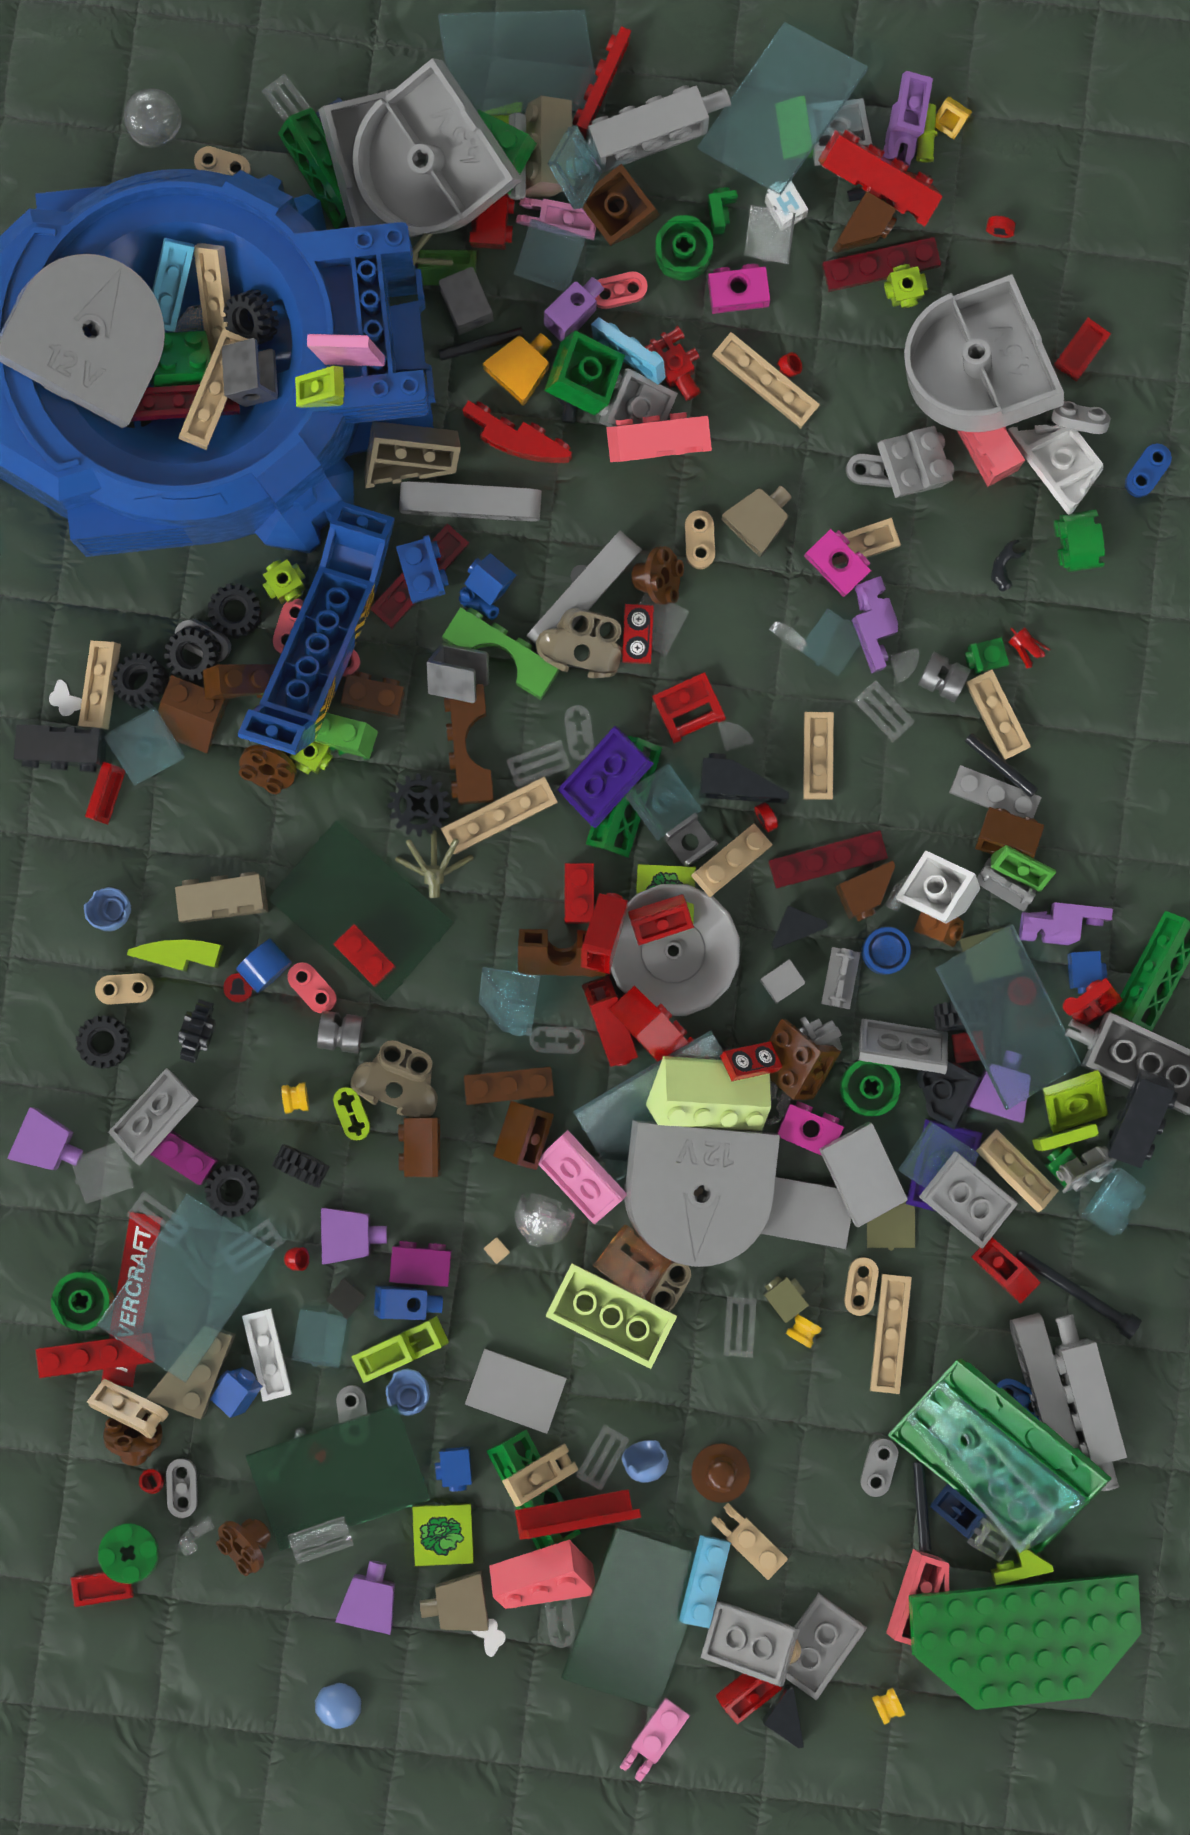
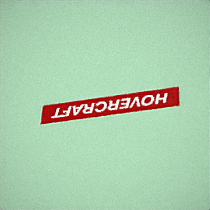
M130 1212L109 1338L142 1334L162 1217ZM137 1365L103 1369L102 1380L106 1379L116 1385L133 1387Z

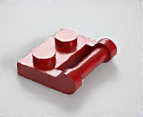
M705 672L652 696L673 744L682 741L681 737L716 721L719 724L726 720ZM709 703L712 711L678 727L675 726L673 719Z
M1104 978L1102 981L1099 979L1088 985L1086 992L1077 999L1074 997L1067 998L1063 1003V1009L1075 1021L1088 1026L1123 1000L1107 978Z

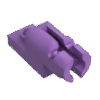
M905 71L902 74L898 102L891 109L883 157L890 161H893L894 157H898V159L910 167L911 160L915 154L917 138L924 133L933 78L910 71ZM903 147L904 150L898 155L899 148Z
M881 576L854 587L857 593L859 610H863L864 613L856 615L852 622L872 674L883 670L887 666L886 661H888L886 649L883 644L879 645L878 641L893 636L898 632V620L890 598L882 599L877 597L886 590Z
M1054 902L1051 904L1050 914H1047V911L1022 912L1019 940L1035 941L1037 933L1040 931L1043 943L1068 946L1080 941L1082 919H1086V925L1103 926L1104 921L1112 920L1113 909Z

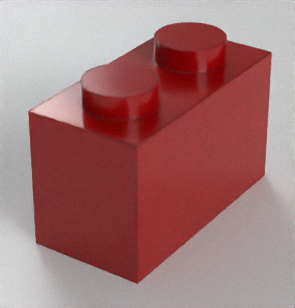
M565 863V924H589L594 911V863Z
M355 924L333 944L374 987H377L396 968Z

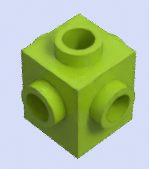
M910 264L894 267L893 272L887 277V282H884L886 297L891 299L893 307L901 305L902 308H909L918 305V301H921L925 295L924 291L927 290L925 274H920L918 266L910 268ZM910 280L912 287L905 288L902 285V281Z
M279 559L271 563L266 568L267 572L263 574L267 581L262 584L271 599L277 596L281 604L285 601L290 603L302 595L301 591L306 589L302 583V580L306 578L297 563L291 566L288 559L283 562ZM284 575H287V582L284 584H280L278 582V579Z
M316 741L307 746L314 747L315 753L313 756H305L306 748L296 755L291 754L290 758L295 761L296 769L309 775L310 771L319 774L321 769L325 771L333 757L330 754V746Z

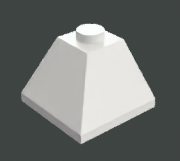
M925 850L897 894L896 900L944 923H948L967 911L979 892L980 886L975 873Z

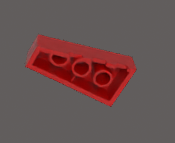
M835 129L818 159L820 164L853 185H862L861 188L864 191L871 193L877 198L882 199L883 197L887 199L886 202L900 213L910 212L917 220L916 222L925 227L943 197L932 184L934 179L920 171L917 175L908 171L909 165L894 157L893 161H890L883 157L885 152L870 143L867 148L859 143L860 137L846 129L844 133H841Z
M505 194L472 220L473 232H470L469 238L471 247L506 250V244L512 243L513 225H508V214H514V199H510Z
M635 985L609 1009L659 1064H661L663 1056L711 1059L706 1053L702 1056L699 1054L702 1048L692 1037L686 1040L684 1036L688 1032L676 1020L673 1023L669 1021L672 1014L661 1003L656 1007Z

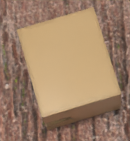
M498 1237L483 1248L496 1264L510 1253Z

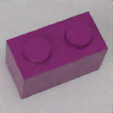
M171 1131L150 1154L199 1186L204 1185L219 1161L174 1131Z
M399 1241V1246L392 1247L389 1282L448 1287L452 1250H446V1244L429 1243L428 1248H418L417 1242Z

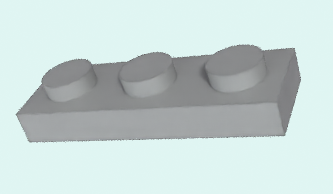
M962 765L959 766L949 791L950 794L983 807L1002 808L1009 811L1010 814L1022 818H1034L1041 797L1034 794L1032 797H1029L1020 788Z

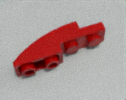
M468 400L462 409L463 416L484 428L480 435L481 441L495 449L512 456L536 462L569 463L572 459V452L569 451L570 446L559 438L555 440L550 439L545 435L546 431L533 422L528 425L523 421L518 431H516L514 423L502 416L500 419H497L490 414L491 409L479 401L474 404Z

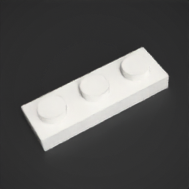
M272 1308L243 1315L242 1318L257 1380L263 1386L260 1390L263 1402L291 1395L292 1390Z

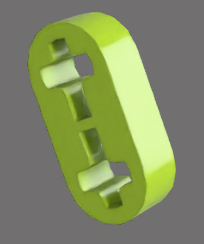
M349 1087L337 1090L334 1094L333 1102L346 1136L356 1141L364 1139L370 1133L371 1127L360 1096ZM343 1092H346L347 1095H353L355 1098L351 1102L353 1109L351 1113L348 1112L346 1105L339 1104V1100L343 1098ZM354 1114L359 1123L364 1122L365 1127L361 1129L362 1134L360 1136L356 1132L349 1131V1127L353 1126L350 1116Z

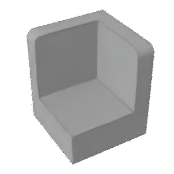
M790 959L760 979V982L775 1004L805 984L804 979Z

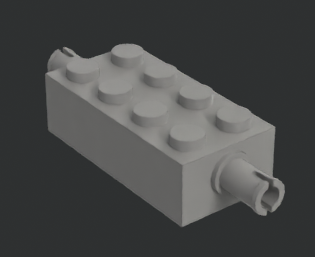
M685 85L675 89L673 94L662 98L661 95L652 97L646 101L645 105L640 107H625L616 116L596 118L592 121V125L588 126L587 141L572 146V165L593 157L601 174L615 169L620 164L631 163L703 136L708 132V114L731 106L728 92L723 88L718 92L701 97L697 85L689 88V85Z
M1111 1012L1104 1014L1099 1027L1096 1029L1077 1022L1073 1018L1071 1019L1068 1026L1079 1032L1068 1028L1064 1035L1088 1045V1051L1081 1064L1082 1067L1091 1071L1099 1070L1101 1076L1131 1089L1140 1069L1174 1081L1175 1092L1178 1093L1172 1109L1185 1115H1190V1049Z
M1074 1315L1062 1316L1055 1319L1062 1344L1054 1347V1359L1058 1372L1062 1376L1063 1390L1071 1409V1418L1079 1439V1450L1112 1478L1101 1491L1116 1489L1120 1486L1116 1478L1113 1461L1127 1458L1097 1343L1088 1338L1079 1340Z

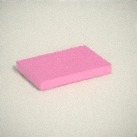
M309 334L307 336L308 348L325 365H385V355L367 335Z
M568 1130L541 1155L538 1165L594 1225L627 1196L620 1185Z

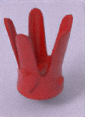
M1026 627L1018 633L1011 628L1015 635L1008 643L1017 650L1027 669L1032 667V662L1025 649L1036 658L1045 657L1044 651L1037 644L1046 650H1051L1033 638Z

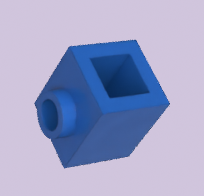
M490 553L482 560L477 558L467 570L470 575L464 584L491 606L506 593L517 575Z
M1100 951L1067 954L1070 989L1078 988V994L1085 993L1086 988L1092 982L1099 979L1102 981L1104 978H1107L1106 963H1101Z
M243 1367L233 1371L227 1370L218 1379L217 1384L219 1386L210 1400L232 1418L247 1411L263 1386L256 1380L252 1372Z
M470 1446L440 1449V1462L435 1463L436 1480H442V1487H449L451 1492L467 1490V1485H472L473 1482Z

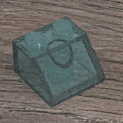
M483 967L479 1003L503 1032H509L515 1036H531L541 977Z
M1113 1168L1114 1170L1107 1175L1081 1214L1083 1218L1110 1236H1115L1116 1233L1121 1234L1130 1221L1127 1216L1133 1208L1137 1210L1146 1198V1195L1143 1194L1146 1187L1121 1168Z

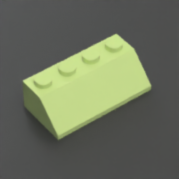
M663 1056L646 1106L658 1125L762 1131L771 1109L770 1073L731 1081L722 1060Z
M573 1263L568 1269L546 1313V1317L650 1369L677 1318V1315Z

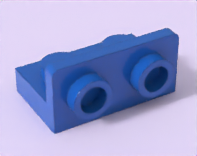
M429 535L423 536L424 539L396 546L412 604L445 595L444 586L449 585L445 569L439 570L436 562L437 558H441L437 541L431 542Z

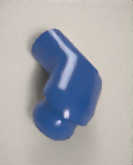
M467 586L460 590L459 601L464 607H470L482 613L490 620L498 616L499 608L494 604L490 606Z

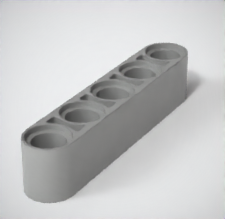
M407 481L401 482L399 512L410 515L533 522L540 520L542 491L531 488Z
M620 530L538 621L526 637L536 645L538 636L544 630L556 628L561 617L568 609L580 608L589 610L642 549ZM576 616L572 626L574 627L583 616Z
M1035 1313L1010 1320L1011 1335L1026 1386L1031 1388L1032 1395L1029 1394L1034 1415H1038L1040 1422L1046 1423L1073 1448L1079 1449L1078 1438L1040 1313Z

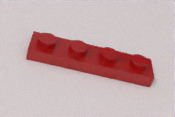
M621 26L617 36L611 35L606 47V51H609L606 60L600 59L595 71V75L598 78L594 85L589 84L585 92L584 100L587 102L584 109L578 108L572 124L576 126L575 137L586 140L588 126L592 125V121L595 120L629 46L632 30Z
M153 1332L35 1349L39 1378L157 1362Z

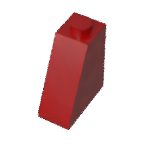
M599 893L582 945V968L610 974L628 907V900L623 899L621 895L616 893H607L606 895Z
M609 975L583 984L582 988L610 1067L629 1064L632 1059L638 1058L630 1032L609 1010L618 1001Z

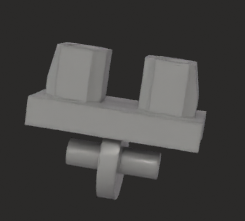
M806 1017L800 1019L803 1027L798 1030L816 1045H834L838 1050H842L839 1038L842 1034L832 1020L822 1025L820 1019L811 1023L808 1022Z

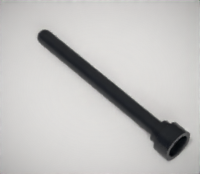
M1019 1250L1017 1252L1016 1258L1021 1263L1117 1324L1116 1328L1120 1330L1119 1333L1130 1340L1136 1333L1142 1322L1140 1318L1134 1314H1121L1026 1251Z

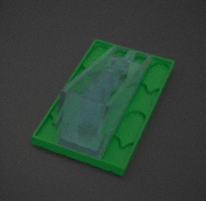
M962 1358L956 1360L888 1434L891 1439L989 1516L1019 1553L1030 1549L1035 1554L1041 1552L1112 1479L1078 1448H1073L1046 1423L1040 1422L1002 1387L998 1388L971 1363L965 1362Z

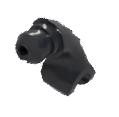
M1019 540L1007 543L993 563L991 582L993 581L994 584H997L998 589L1002 592L1012 587V582L1006 573L1008 572L1006 569L1007 562L1010 559L1021 558L1026 550H1023L1017 554L1012 550V546L1020 542Z

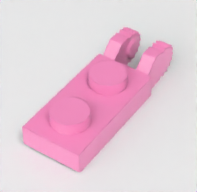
M525 197L520 200V206L526 209L541 210L539 218L517 215L516 223L528 227H538L539 230L594 240L597 227L581 206L549 199L538 200Z
M665 1697L632 1743V1749L624 1758L620 1768L626 1771L633 1764L637 1754H642L647 1759L637 1770L635 1779L641 1782L651 1769L653 1763L656 1764L690 1715Z

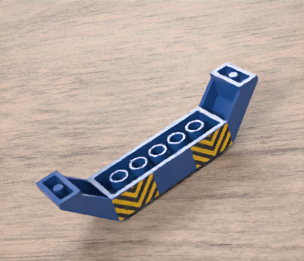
M339 501L330 522L318 571L260 704L253 710L248 709L238 732L239 738L296 755L316 740L369 615L370 608L374 603L394 526V517Z

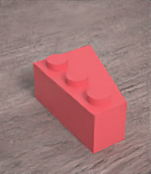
M687 412L669 414L670 420L660 421V415L642 417L643 423L633 424V418L615 420L616 426L606 427L610 462L712 451L708 416L687 417Z
M1006 427L986 432H964L957 430L987 487L1017 472L1025 461L1009 436Z
M570 1539L489 1566L493 1598L505 1609L597 1595L593 1563Z
M913 1549L886 1634L892 1639L911 1645L909 1595L949 1591L948 1562L938 1556Z

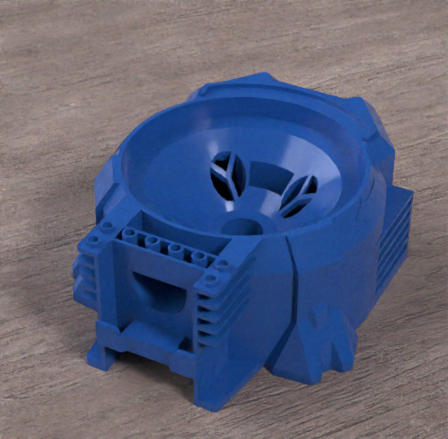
M168 169L137 174L107 186L35 193L37 209L29 208L0 235V333L24 286L44 267L67 256L96 254L114 259L136 272L152 290L164 238L192 243L194 246L199 243L224 246L231 297L253 289L254 291L260 290L261 295L266 294L269 296L267 302L273 301L274 306L271 307L272 310H277L278 315L274 316L275 320H279V325L275 326L278 330L277 334L273 335L274 338L258 345V352L267 349L275 351L278 399L248 407H243L239 404L240 414L220 416L207 450L178 439L186 418L156 419L142 427L141 421H133L135 428H121L75 402L52 393L40 383L0 362V479L68 519L70 540L85 557L212 544L236 540L252 534H256L266 546L311 553L321 545L320 530L331 522L339 501L354 505V471L345 461V458L367 451L372 422L434 428L431 403L436 402L431 365L425 361L420 314L426 308L421 269H416L414 265L408 226L404 222L327 230L320 200L309 194L293 198L284 192L283 182L270 174L257 179L242 170L231 176L206 170ZM194 252L175 332L204 331ZM418 294V301L390 306V297ZM248 311L249 320L254 327L253 317ZM85 327L82 329L87 337L92 335L89 328ZM309 334L367 335L385 355V365H325L308 348L307 336ZM330 366L343 367L345 384L343 405L296 407L295 377Z

